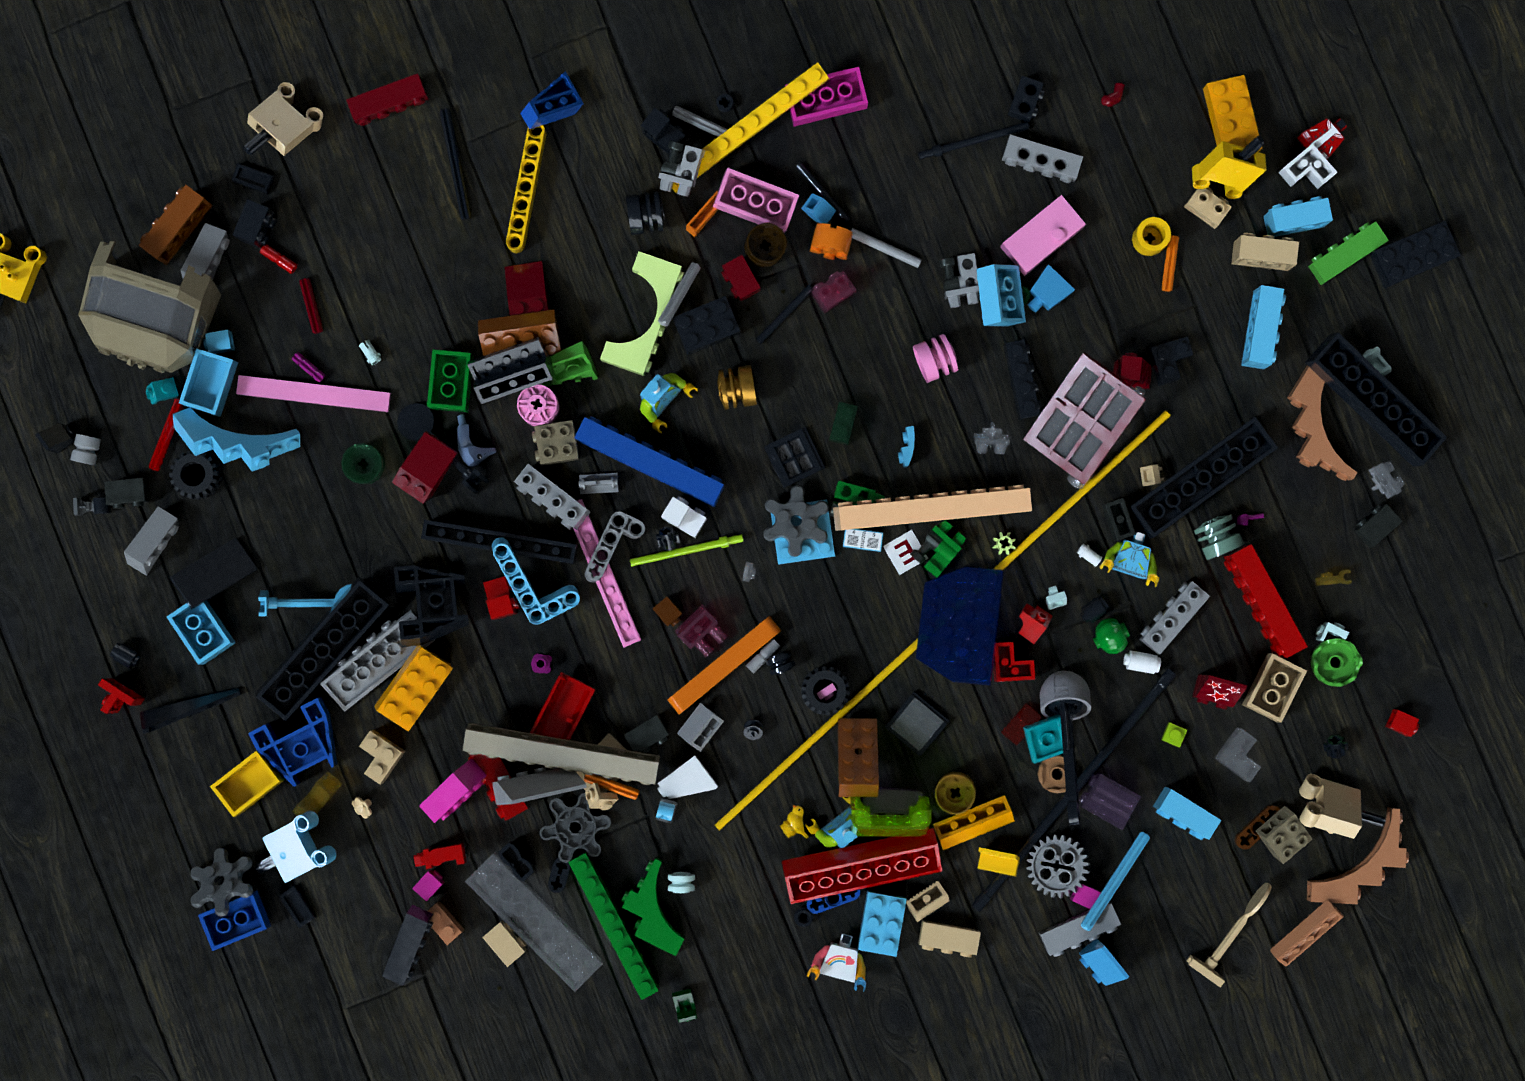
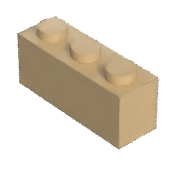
M922 920L918 943L925 950L933 951L934 948L941 949L942 953L952 954L955 951L960 952V956L971 958L972 955H977L981 932L976 929Z

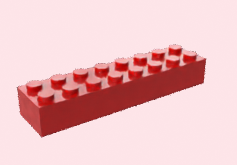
M934 828L782 861L791 904L942 872Z

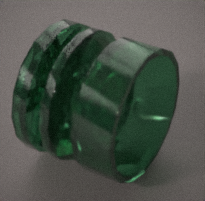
M364 443L355 444L349 447L343 454L341 461L342 471L352 482L371 484L382 476L385 469V460L382 453L374 446ZM364 459L369 463L365 470L360 466V462H363Z

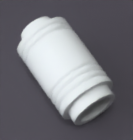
M1130 650L1128 654H1125L1123 664L1129 670L1154 674L1159 672L1161 658L1157 657V655Z

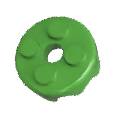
M1332 638L1321 642L1315 648L1311 657V667L1314 675L1319 681L1329 686L1341 687L1354 681L1363 664V659L1355 645L1341 638ZM1333 657H1337L1340 660V665L1337 668H1333L1330 664Z

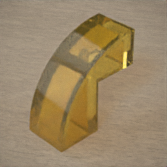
M327 772L315 783L309 794L296 805L292 812L296 816L307 811H314L318 814L338 791L342 783L330 772Z

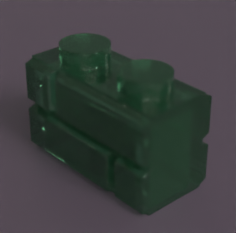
M839 402L829 441L848 445L858 406Z

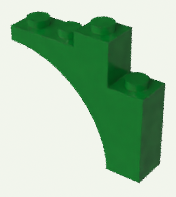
M656 857L654 861H649L645 869L648 871L646 878L641 877L636 887L640 889L639 892L631 889L630 892H625L621 900L624 903L622 908L643 918L642 920H637L633 928L636 931L634 936L676 956L685 936L681 935L670 925L660 908L657 897V877L663 860Z

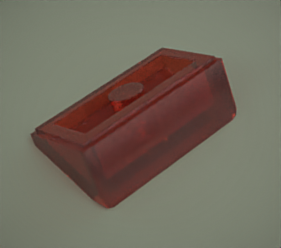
M1025 704L1001 733L1017 746L1025 737L1023 727L1038 722L1042 716Z

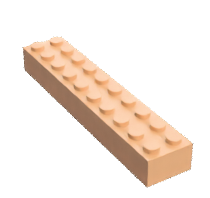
M1024 485L1008 486V490H1005V487L989 488V492H986V489L970 490L971 494H967V490L951 492L952 496H948V492L933 494V498H929V494L916 495L914 500H910V496L896 497L893 502H891V498L876 499V503L873 504L872 500L857 501V505H853V502L838 503V507L833 508L835 531L1032 511L1030 488L1024 489Z

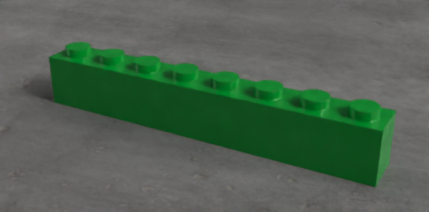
M586 851L573 858L568 863L640 999L643 1000L658 992L660 987L590 855Z

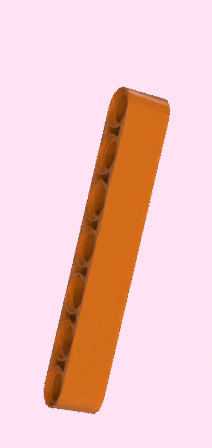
M768 616L667 699V701L680 715L782 630Z

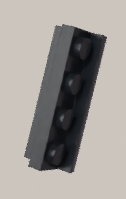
M540 337L468 361L467 363L475 380L474 390L481 404L553 379L552 362L548 351L544 349Z

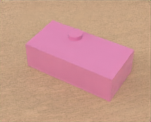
M727 168L713 207L756 224L771 223L777 225L785 233L799 195Z
M1061 195L1004 241L1000 248L1015 265H1019L1020 272L1025 276L1083 229L1086 224Z

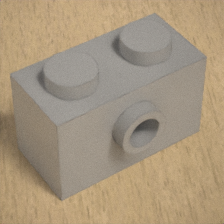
M700 703L677 734L701 752L724 721Z

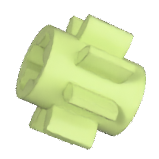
M1000 532L999 539L993 538L996 545L992 548L999 549L998 555L1002 551L1009 555V549H1015V546H1012V542L1016 539H1011L1009 537L1010 533L1003 536L1002 532ZM1006 539V543L1009 544V546L1001 548L1002 544L999 542Z

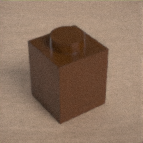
M668 597L664 598L653 608L667 626L672 625L674 627L682 620L680 618L682 613Z

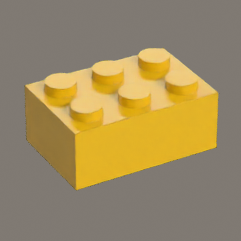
M255 751L210 787L230 814L236 817L282 783L284 779L263 755Z

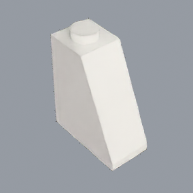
M695 755L658 782L660 787L657 789L663 797L667 796L669 799L714 790L718 785Z

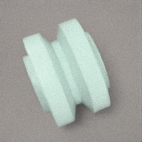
M689 872L668 874V880L672 882V884L668 885V891H673V893H690V891H695V885L691 884L695 880L694 874Z

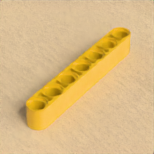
M543 125L530 130L529 128L527 129L506 238L507 247L513 253L522 252L526 244L546 140V130ZM536 128L542 129L541 134L538 136L532 134ZM531 147H538V152L536 154H529V149ZM528 165L535 167L531 173L525 172V168ZM524 184H530L531 189L524 192L521 190ZM521 202L528 204L525 210L518 209V205ZM517 221H523L524 225L522 228L516 229L514 227ZM514 239L520 240L518 247H511V242Z

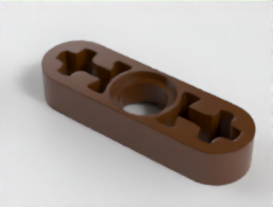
M1268 805L1236 834L1235 844L1237 847L1245 850L1251 848L1260 839L1259 835L1253 830L1254 823L1261 822L1264 824L1265 821L1261 817L1263 816L1266 819L1270 815L1269 810H1276V814L1280 808ZM1248 829L1253 835L1256 836L1255 838L1250 836L1247 839V845L1240 844L1242 841L1240 837H1247L1250 834L1247 832Z

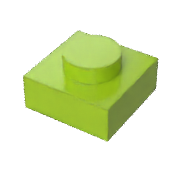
M1168 722L1161 740L1180 748L1187 730Z

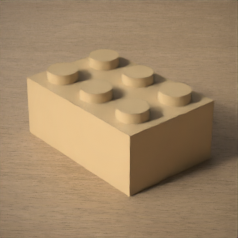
M1244 233V235H1241L1234 241L1231 264L1289 271L1297 265L1299 242L1288 237L1279 240L1274 239V236L1263 235L1262 238L1255 237L1253 233Z
M1267 653L1242 705L1275 722L1282 723L1307 671L1273 653Z

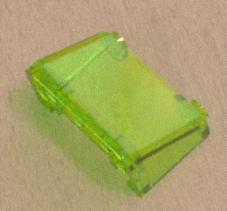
M850 797V828L856 836L919 837L925 835L931 823L929 797H919L916 805L909 806V815H870V806L863 805L860 797Z

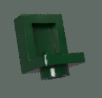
M691 988L672 993L678 1022H689L696 1019L697 1011Z

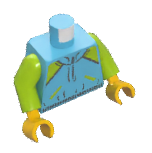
M668 373L664 376L657 374L640 394L642 399L640 410L648 421L652 423V428L659 433H662L659 429L662 425L667 428V424L657 419V417L679 394L681 389L690 398H693L690 394L691 390L695 389L698 392V389L692 383L686 384V381L675 373Z
M1135 532L1136 535H1133L1132 542L1123 540L1107 550L1100 569L1103 566H1107L1108 573L1113 569L1140 579L1147 578V586H1149L1150 581H1153L1155 587H1157L1159 582L1157 565L1151 548L1143 546L1145 534Z
M843 797L851 806L821 829L817 822L811 819L813 826L808 827L805 824L809 833L815 834V837L825 847L838 846L844 848L863 833L862 825L866 820V814L859 802H856L857 797Z

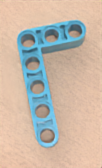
M496 538L493 541V555L528 620L532 624H541L578 605L580 597L577 588L573 585L564 586L539 599L509 542L505 538ZM501 545L506 547L502 552L496 550ZM508 562L515 563L512 568L505 567ZM517 578L523 579V582L521 584H515L514 580H516ZM569 593L575 594L572 599H567L566 596ZM527 594L532 595L530 600L522 599ZM551 602L558 603L554 608L548 606ZM533 611L541 612L538 616L531 615Z

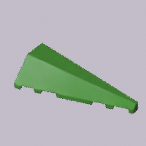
M583 341L550 356L553 366V379L538 385L562 384L563 381L572 379L575 382H581V378L592 377L593 380L598 379L591 355Z

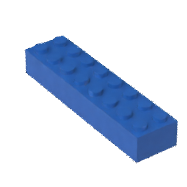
M592 416L589 419L584 417L574 437L578 442L715 508L724 489L722 479L714 475L708 477L705 475V471L695 466L691 469L687 467V462L679 458L676 461L670 459V454L662 450L656 452L653 450V446L642 441L639 444L636 442L635 437L627 433L623 436L619 434L618 429L610 425L604 427L601 425L600 420Z

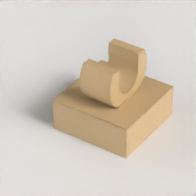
M1158 464L1141 467L1142 485L1160 484L1164 480V478H1160L1159 473L1162 467H1158Z

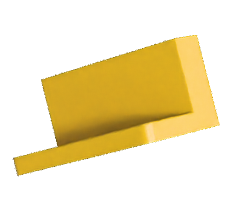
M979 847L978 869L1016 877L1020 861L1019 856Z

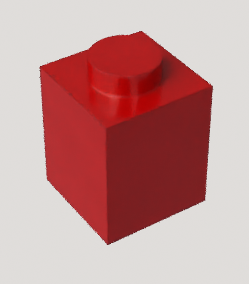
M1393 709L1385 727L1402 735L1412 737L1419 728V724H1417L1419 719L1400 710Z

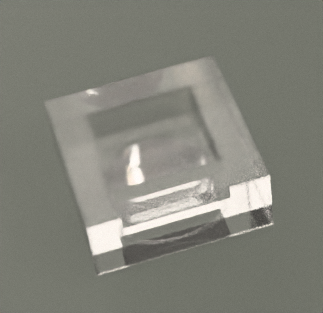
M746 562L742 581L750 583V579L755 578L757 568H753L754 563Z

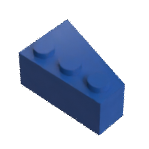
M565 71L546 89L529 101L520 114L530 130L575 115L584 103Z

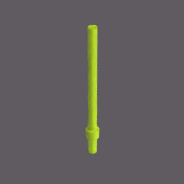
M742 534L732 537L723 536L714 541L630 559L631 567L713 548H726L731 544L744 542Z

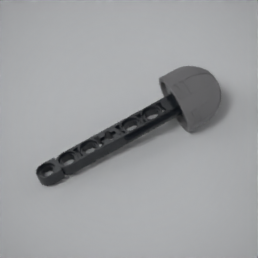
M1058 671L1051 674L1041 687L1040 708L1042 715L1046 718L1058 714L1061 716L1068 820L1070 825L1080 824L1073 720L1080 719L1091 711L1090 690L1086 681L1081 676L1071 671Z

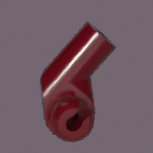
M1115 83L1113 93L1108 96L1104 95L1101 98L1102 105L1112 107L1121 101L1125 85Z

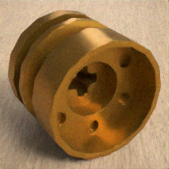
M751 365L738 367V376H734L731 368H728L729 377L724 378L723 369L718 370L717 384L724 410L729 409V400H733L734 408H737V399H742L744 407L757 405Z
M962 772L945 774L935 788L937 805L949 814L958 815L964 813L972 807L975 801L976 788L974 782L968 775ZM959 788L961 795L953 797L951 789Z

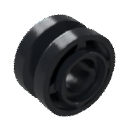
M785 651L769 657V660L765 661L767 666L772 667L769 671L771 675H779L791 670L796 665L794 661L789 660L792 656L790 651L786 653Z

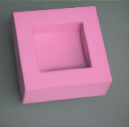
M831 683L816 694L820 700L824 698L827 701L835 695L834 691L837 689Z

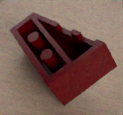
M1126 353V355L1121 356L1114 362L1113 373L1132 386V388L1150 389L1152 366L1142 357H1137L1136 353Z

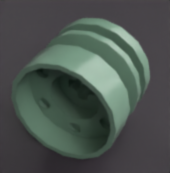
M1231 514L1208 520L1194 530L1195 535L1201 532L1205 533V536L1198 538V542L1208 540L1209 544L1202 548L1206 560L1244 545L1240 533L1230 534L1229 532L1236 524L1233 523L1227 526L1225 523L1233 519Z

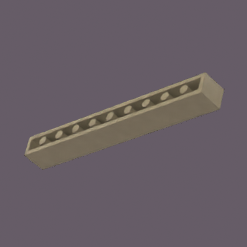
M468 723L463 744V751L470 755L482 754L489 758L500 757L510 762L523 761L528 765L540 764L546 768L558 767L568 772L581 771L586 775L598 774L604 778H621V780L626 782L632 780L639 781L644 785L655 784L660 759L659 755Z

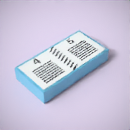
M859 529L845 530L843 547L881 552L883 533Z

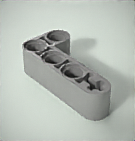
M615 512L611 516L585 570V578L589 582H597L603 576L622 534L632 539H638L645 532L643 522L623 512ZM621 517L623 525L616 526L613 519ZM632 525L640 527L641 531L639 534L632 533ZM605 535H614L615 542L608 543L605 540ZM604 551L607 554V559L599 560L597 552ZM596 564L603 565V568L599 566L596 571L599 576L591 577L589 570L592 571Z

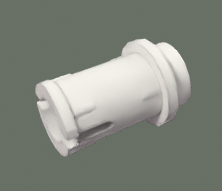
M1083 544L1077 551L1080 558L1083 557L1095 567L1102 559V556L1090 549L1089 545Z

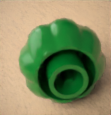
M1106 618L1097 625L1096 637L1093 640L1097 649L1102 648L1106 653L1118 654L1126 648L1128 644L1126 638L1130 637V634L1124 622L1119 624L1117 619Z

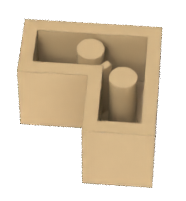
M370 730L359 746L375 757L364 774L378 784H383L405 753L403 749L375 730Z

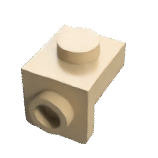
M593 783L585 791L590 809L608 810L619 800L617 793H601L598 783Z

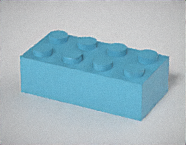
M1261 285L1253 291L1241 366L1265 369L1271 366L1272 363H1275L1277 352L1274 349L1275 344H1278L1280 333L1277 330L1278 325H1281L1283 314L1280 313L1281 306H1284L1286 301L1284 289Z

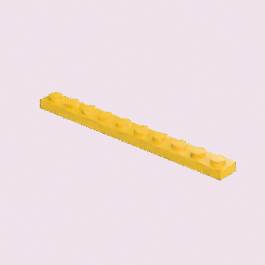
M817 62L703 148L705 154L702 157L697 178L828 81L830 78L820 64ZM673 182L672 189L677 193L679 183Z

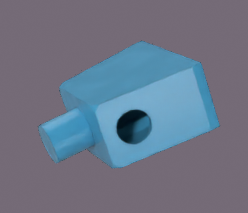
M1048 265L1030 290V294L1034 298L1028 304V307L1035 313L1042 306L1049 311L1071 295L1075 289Z

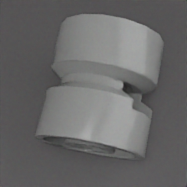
M76 434L74 445L77 448L72 451L70 460L95 466L97 455L94 452L99 450L101 439Z

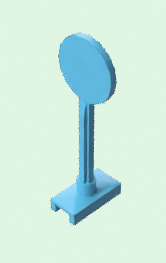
M352 584L340 588L334 599H277V597H269L268 590H260L258 597L261 605L259 616H267L268 609H277V607H332Z

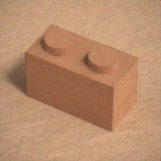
M440 901L428 910V912L433 914L431 919L434 922L432 929L446 945L451 943L465 930Z

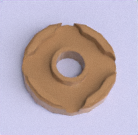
M1057 755L1043 760L1039 765L1037 773L1042 787L1052 793L1066 792L1064 757ZM1058 768L1062 771V777L1056 780L1052 777V771Z

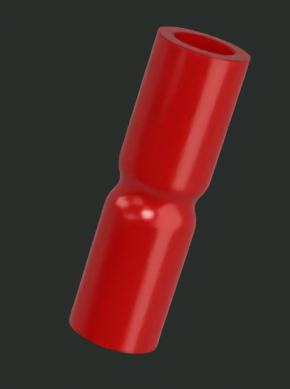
M268 244L263 245L260 249V254L277 263L278 266L290 274H293L297 269L298 264L281 255L280 252Z

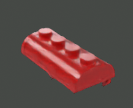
M561 672L530 733L570 740L595 689Z

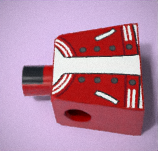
M1325 119L1304 131L1297 139L1305 148H1308L1313 143L1327 160L1344 140L1340 132L1347 126L1342 119H1338L1333 124L1329 119Z

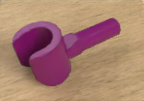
M1264 514L1238 515L1237 525L1247 526L1248 520L1264 518Z

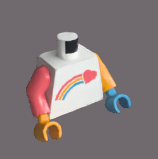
M841 934L839 944L831 942L830 945H825L817 952L811 968L807 972V977H809L811 972H814L816 974L815 980H817L820 974L854 982L855 991H857V985H862L864 992L866 989V967L862 955L858 953L856 948L850 947L853 936Z

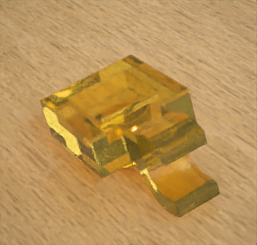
M1342 570L1337 576H1333V573H1323L1321 578H1315L1316 586L1339 583L1350 584L1352 580L1346 581L1344 574L1351 573V570Z

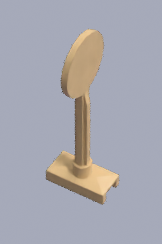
M1265 883L1256 891L1249 901L1244 915L1237 920L1211 957L1202 962L1193 955H1190L1186 960L1188 965L1221 988L1225 981L1214 970L1218 965L1217 962L1242 930L1249 916L1255 914L1263 905L1271 891V884Z

